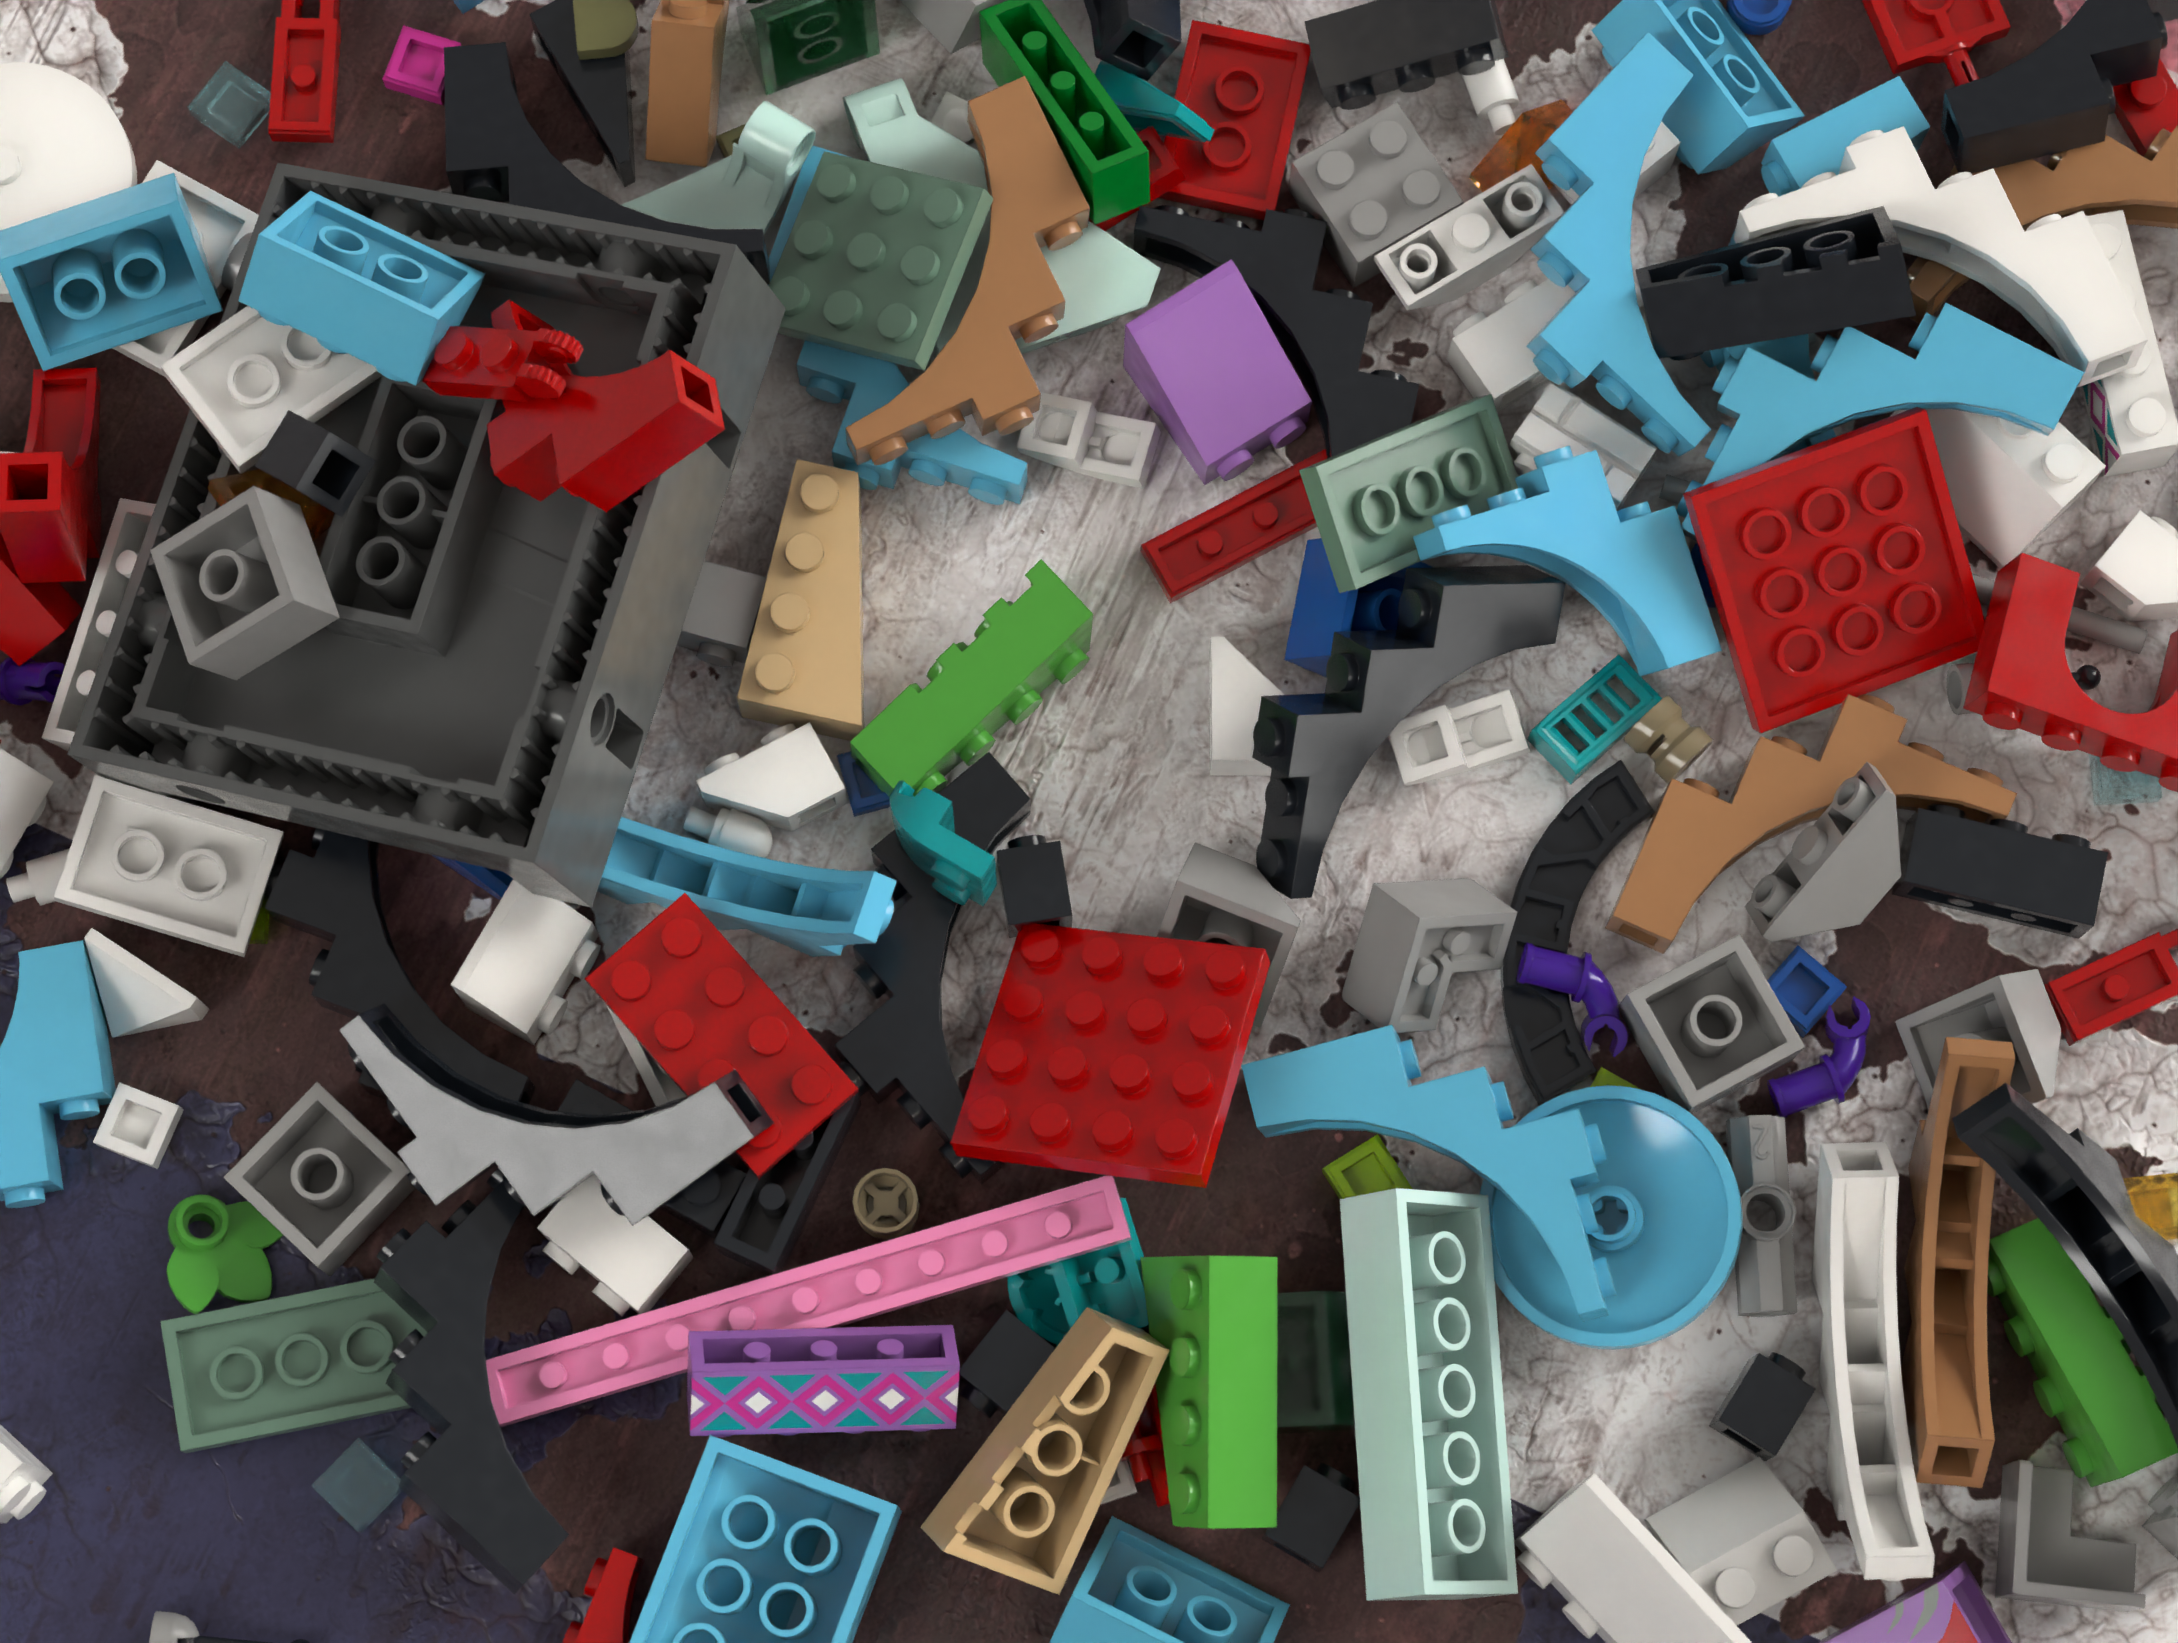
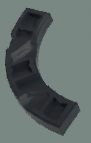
M1622 760L1593 778L1569 800L1547 827L1528 858L1515 887L1510 907L1517 911V916L1501 966L1500 982L1504 1017L1511 1046L1519 1067L1539 1106L1593 1076L1597 1070L1589 1058L1576 1028L1569 994L1528 983H1517L1518 967L1526 943L1567 954L1571 927L1579 901L1596 869L1615 846L1655 814V811Z

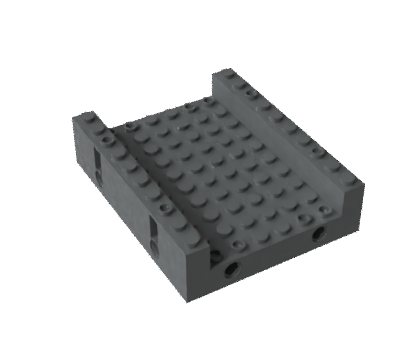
M277 163L221 323L247 306L239 302L238 299L258 235L309 191H313L485 273L482 284L459 326L493 328L491 312L510 299L553 326L556 331L561 330L580 341L579 343L583 345L582 348L584 350L576 364L567 362L566 364L574 375L583 377L622 373L642 366L671 350L715 378L725 430L608 512L601 510L581 497L572 496L563 487L540 502L516 487L505 485L494 475L491 467L487 424L505 412L502 400L443 396L435 393L422 380L415 386L408 382L394 381L382 375L315 422L316 425L330 431L376 461L343 517L300 495L258 469L255 465L240 474L190 409L67 755L101 777L196 805L199 800L503 871L533 894L592 908L786 308L735 244ZM255 486L300 505L340 618L238 680H233L188 663L150 550Z

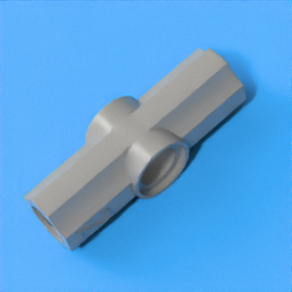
M1748 1115L1739 1118H1729L1726 1121L1728 1160L1738 1183L1743 1212L1742 1237L1735 1262L1738 1316L1775 1317L1796 1314L1798 1311L1792 1236L1796 1208L1789 1191L1785 1117ZM1755 1200L1763 1201L1772 1207L1777 1219L1776 1227L1773 1231H1759L1750 1224L1746 1214L1749 1202Z

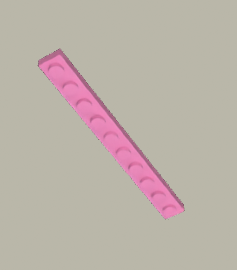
M1106 1175L488 1359L486 1360L490 1397L499 1425L504 1427L686 1373L688 1365V1331L837 1328L1130 1241L1132 1237L1114 1176Z

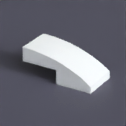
M1040 392V409L1032 413L1034 420L1022 428L1016 448L1020 453L1087 476L1131 487L1145 488L1161 434L1156 423L1098 412L1092 402Z
M1510 689L1451 709L1443 705L1404 718L1389 734L1405 786L1457 775L1531 753Z

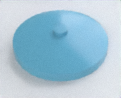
M1596 1086L1570 1091L1541 1104L1524 1116L1516 1125L1579 1109L1585 1126L1594 1123L1598 1125L1607 1157L1606 1162L1595 1164L1600 1182L1575 1188L1576 1196L1589 1193L1599 1232L1587 1234L1593 1259L1606 1257L1611 1272L1616 1296L1604 1298L1609 1315L1585 1322L1582 1321L1563 1271L1539 1231L1500 1190L1483 1179L1480 1195H1488L1494 1280L1505 1297L1524 1317L1548 1334L1563 1341L1583 1347L1611 1350L1648 1345L1673 1335L1696 1320L1717 1298L1728 1281L1737 1259L1742 1237L1743 1212L1738 1183L1727 1156L1712 1133L1695 1116L1673 1101L1652 1092L1625 1086Z

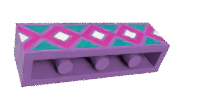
M953 1325L688 1331L687 1405L690 1436L712 1435L723 1438L732 1435L754 1434L791 1436L799 1433L845 1432L858 1434L865 1431L911 1430L925 1432L931 1429H956L960 1362Z

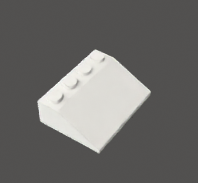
M1595 1473L1570 1488L1514 1541V1544L1523 1552L1516 1559L1520 1567L1542 1589L1551 1583L1569 1602L1562 1608L1563 1613L1588 1639L1597 1633L1605 1643H1752Z

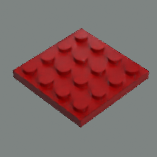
M1920 407L1909 409L1683 493L1752 729L1757 732L1763 733L1838 705L1844 701L1848 694L1859 697L1862 694L1870 693L1977 652L1985 619L1927 410Z
M1043 924L1021 926V931H1018L950 1142L956 1155L1206 1188L1269 970L1270 960L1266 949Z

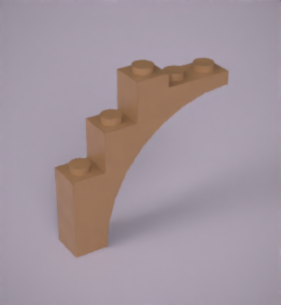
M730 0L660 1L651 22L645 160L707 167L716 145L723 52Z
M1025 76L968 101L967 122L984 165L988 193L994 199L990 207V240L978 287L956 332L927 370L888 404L846 427L847 445L857 466L871 459L874 465L890 462L908 450L906 443L928 433L932 439L945 437L963 427L966 423L964 417L972 414L982 436L998 430L999 434L1003 436L1016 432L1030 424L1034 420L1032 413L1040 409L1041 393L1015 340L1022 337L1025 343H1030L1044 338L1054 332L1059 326L1057 321L1064 318L1066 300L1040 248L1047 246L1050 251H1055L1077 241L1083 235L1082 229L1088 227L1090 207Z
M2178 125L2172 133L2163 128L2149 146L2144 157L2105 134L2104 142L2054 153L2047 166L2040 164L2034 159L1993 168L2024 232L2037 220L2052 214H2059L2064 218L2083 211L2085 216L2118 210L2124 211L2127 225L2178 229ZM1954 165V167H1953V169H1952V171H1951L1949 177H1951V176H1953V175H1955V174H1958V171H1957L1955 165ZM1918 257L1907 272L1916 316L1909 318L1920 324L1926 312L1933 315L1956 289L1971 278L1936 261Z
M1848 694L1836 711L1816 760L1806 756L1807 749L1793 740L1780 736H1774L1769 740L1760 736L1749 753L1729 802L1719 799V791L1707 783L1691 778L1684 779L1682 783L1672 778L1660 799L1605 929L1664 954L1673 942L1693 904L1719 874L1757 845L1800 824L1818 820L1833 802L1834 795L1840 785L1848 778L1854 777L1866 762H1869L1878 769L1896 795L1897 809L1917 811L1918 808L1927 810V806L1932 804L1948 805L1964 811L1965 819L1989 824L1993 819H2005L2008 816L2017 793L2002 787L2003 781L1988 771L1978 768H1968L1967 771H1964L1944 762V755L1928 745L1911 742L1907 746L1898 742L1908 719L1894 714V707L1883 699L1862 694L1857 698Z
M1955 1037L1945 1038L1927 1119L1919 1120L1908 1167L1916 1221L1904 1267L1912 1323L1901 1364V1374L1916 1483L1983 1488L1995 1442L1987 1354V1287L1992 1201L1996 1171L1958 1138L1952 1119L2004 1083L2010 1086L2015 1064L2012 1042Z

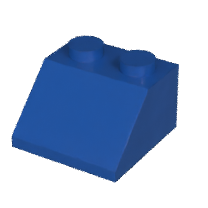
M1322 539L1307 540L1284 660L1326 677V666L1331 656L1334 632L1396 630L1399 616L1398 602L1403 591L1406 568L1356 590L1339 593ZM1420 561L1406 568H1429L1432 566Z

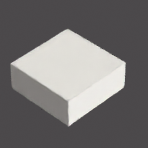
M119 1082L93 1143L158 1169L184 1109L179 1105Z

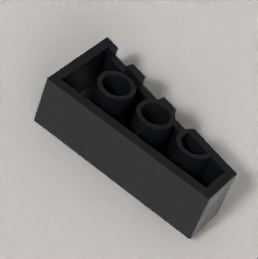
M1884 206L1635 270L1651 339L1659 359L1669 357L1671 360L1676 361L1687 360L1709 350L1916 316L1901 243Z

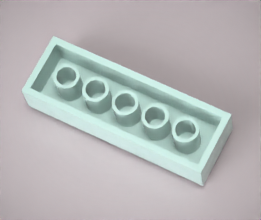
M1394 1188L1340 1199L1367 1601L1459 1600L1518 1594L1488 1195Z

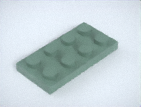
M1492 394L1470 399L1299 470L1339 593L1356 590L1420 562L1413 536L1434 528L1431 516L1467 504L1471 516L1489 511L1486 499L1518 488L1515 480L1518 476Z
M375 1278L160 1321L180 1450L183 1453H191L412 1408L386 1384L392 1369L396 1366L388 1357L413 1330L417 1329L423 1336L428 1332L374 1283Z

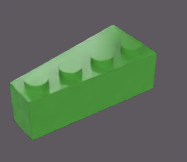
M1042 559L1025 574L1031 582V587L1014 603L1012 601L1006 602L1001 597L982 615L985 620L974 633L976 639L969 646L964 642L953 643L936 659V662L926 675L931 682L923 690L917 683L910 684L850 741L851 757L882 792L890 796L898 781L903 780L915 790L913 793L914 797L923 788L939 793L948 784V780L944 776L960 762L964 761L967 766L977 762L994 745L996 740L992 735L1009 720L1015 725L1024 721L1043 701L1039 695L1056 679L1061 684L1067 683L1089 662L1090 658L1086 653L1090 651L1093 613Z
M2039 1218L1990 1239L1987 1293L1991 1297L1998 1295L2009 1318L2004 1321V1329L2008 1340L2020 1357L2027 1355L2038 1380L2033 1382L2037 1400L2050 1418L2057 1417L2066 1435L2067 1440L2062 1443V1448L2071 1469L2074 1470L2075 1475L2078 1478L2086 1477L2090 1487H2095L2128 1476L2178 1453V1447L2170 1427L2161 1413V1407L2141 1367L2138 1365L2134 1366L2128 1354L2131 1353V1349L2106 1308L2099 1305L2094 1296L2096 1293L2041 1220Z
M1140 1257L1149 1333L1170 1350L1155 1383L1173 1526L1204 1529L1277 1528L1278 1257Z

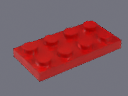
M686 893L680 896L585 978L587 984L686 1096L698 1092L736 1069L774 1122L773 1125L736 1151L758 1178L762 1177L859 1092L857 1086Z

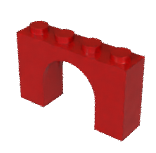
M2020 553L1997 572L1963 709L1983 715V721L1990 726L2004 730L2022 729L2041 736L2042 742L2051 748L2063 751L2080 750L2100 757V762L2110 769L2122 772H2142L2158 778L2159 784L2164 788L2178 792V630L2170 634L2157 693L2149 710L2144 713L2127 714L2105 708L2092 700L2079 687L2070 672L2065 654L2066 631L2080 573L2031 555Z

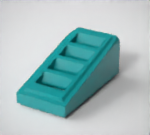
M1103 60L1099 62L1094 75L1135 131H1142L1148 126H1153L1158 135L1199 142L1211 141L1215 130L1181 102L1132 73H1128Z
M1618 654L1531 730L1527 740L1571 785L1622 739L1663 698ZM1615 676L1640 700L1632 709L1608 685ZM1597 693L1622 717L1615 724L1591 700ZM1580 708L1603 730L1604 733L1599 738H1596L1574 715ZM1565 724L1587 748L1579 753L1557 729Z

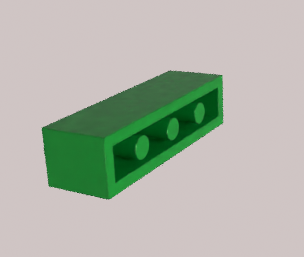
M1007 0L979 11L983 65L999 87L1023 76L1026 77L1090 207L1089 218L1093 224L1096 225L1150 203L1148 149L1043 1Z

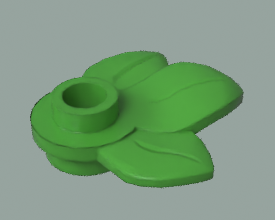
M194 1195L183 1199L174 1207L168 1221V1236L175 1249L168 1262L166 1274L174 1296L185 1309L191 1313L199 1314L209 1305L217 1291L226 1298L242 1303L268 1300L272 1289V1272L263 1249L273 1245L283 1236L272 1223L248 1201L226 1205L213 1196ZM194 1221H205L211 1225L213 1233L206 1238H197L190 1233L188 1226Z

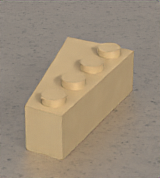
M796 459L737 695L739 709L743 718L779 726L794 724L796 729L810 722L816 734L851 741L865 728L862 507L858 472Z
M1086 1307L922 1524L921 1528L943 1552L1060 1595L1170 1350L1143 1329Z

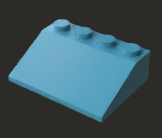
M710 1435L629 1643H853L902 1511L898 1505Z

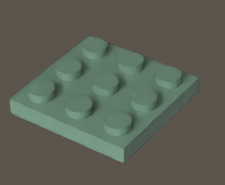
M824 151L769 284L770 289L786 308L778 334L925 371L994 200L993 197L982 187Z

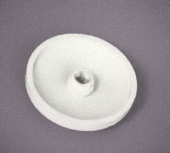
M26 62L0 63V230L137 185V168L130 141L111 107L96 91L78 78L49 66ZM0 273V302H13Z

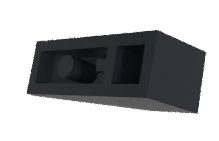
M555 0L530 13V19L538 43L622 184L626 187L636 182L629 50L615 57L579 60L573 0Z

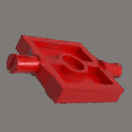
M1862 0L1893 75L1927 63H1945L1955 87L1980 79L1968 53L1977 46L2006 37L2011 28L2000 0Z

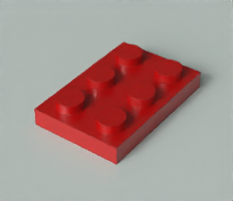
M1192 20L1174 99L1204 119L1207 125L1215 131L1211 141L1205 142L1165 136L1164 144L1186 180L1158 197L1159 199L1263 221L1266 209L1276 211L1310 60V44Z

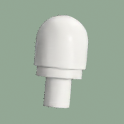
M692 806L683 826V830L708 839L707 844L766 858L772 848V834L767 824L755 816L734 808L728 810L722 807L717 816Z

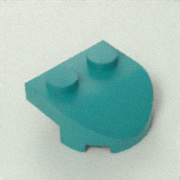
M903 780L898 781L889 796L894 828L904 851L921 870L935 878L932 887L939 893L960 905H965L968 899H971L984 907L997 886L995 857L954 833L952 801L928 788L921 789L916 797H914L913 793L915 790Z
M1120 1198L1132 1240L1008 1277V1294L1017 1318L1047 1341L1057 1344L1056 1346L1059 1345L1086 1307L1145 1330L1149 1328L1140 1259L1144 1255L1126 1198Z

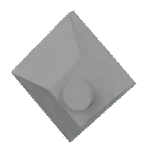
M1195 842L1177 878L1157 937L1266 949L1270 966L1253 1022V1026L1261 1028L1301 920L1255 865Z
M2038 969L1998 975L1895 1021L1928 1108L1946 1037L2012 1042L2015 1064L2010 1087L2033 1105L2053 1097L2061 1027Z

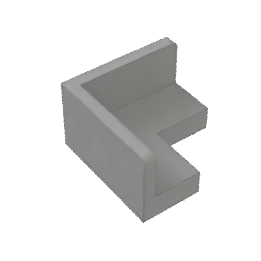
M1469 878L1373 883L1343 987L1342 999L1378 1028L1393 1025L1397 1033L1436 1030L1452 973L1501 969L1517 911Z
M2016 1460L2003 1465L1995 1598L2123 1612L2144 1609L2146 1595L2134 1593L2136 1544L2071 1537L2074 1470L2033 1466L2032 1461Z

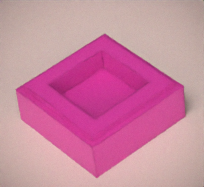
M403 25L382 79L385 88L443 106L445 102L444 47L462 46L461 43Z

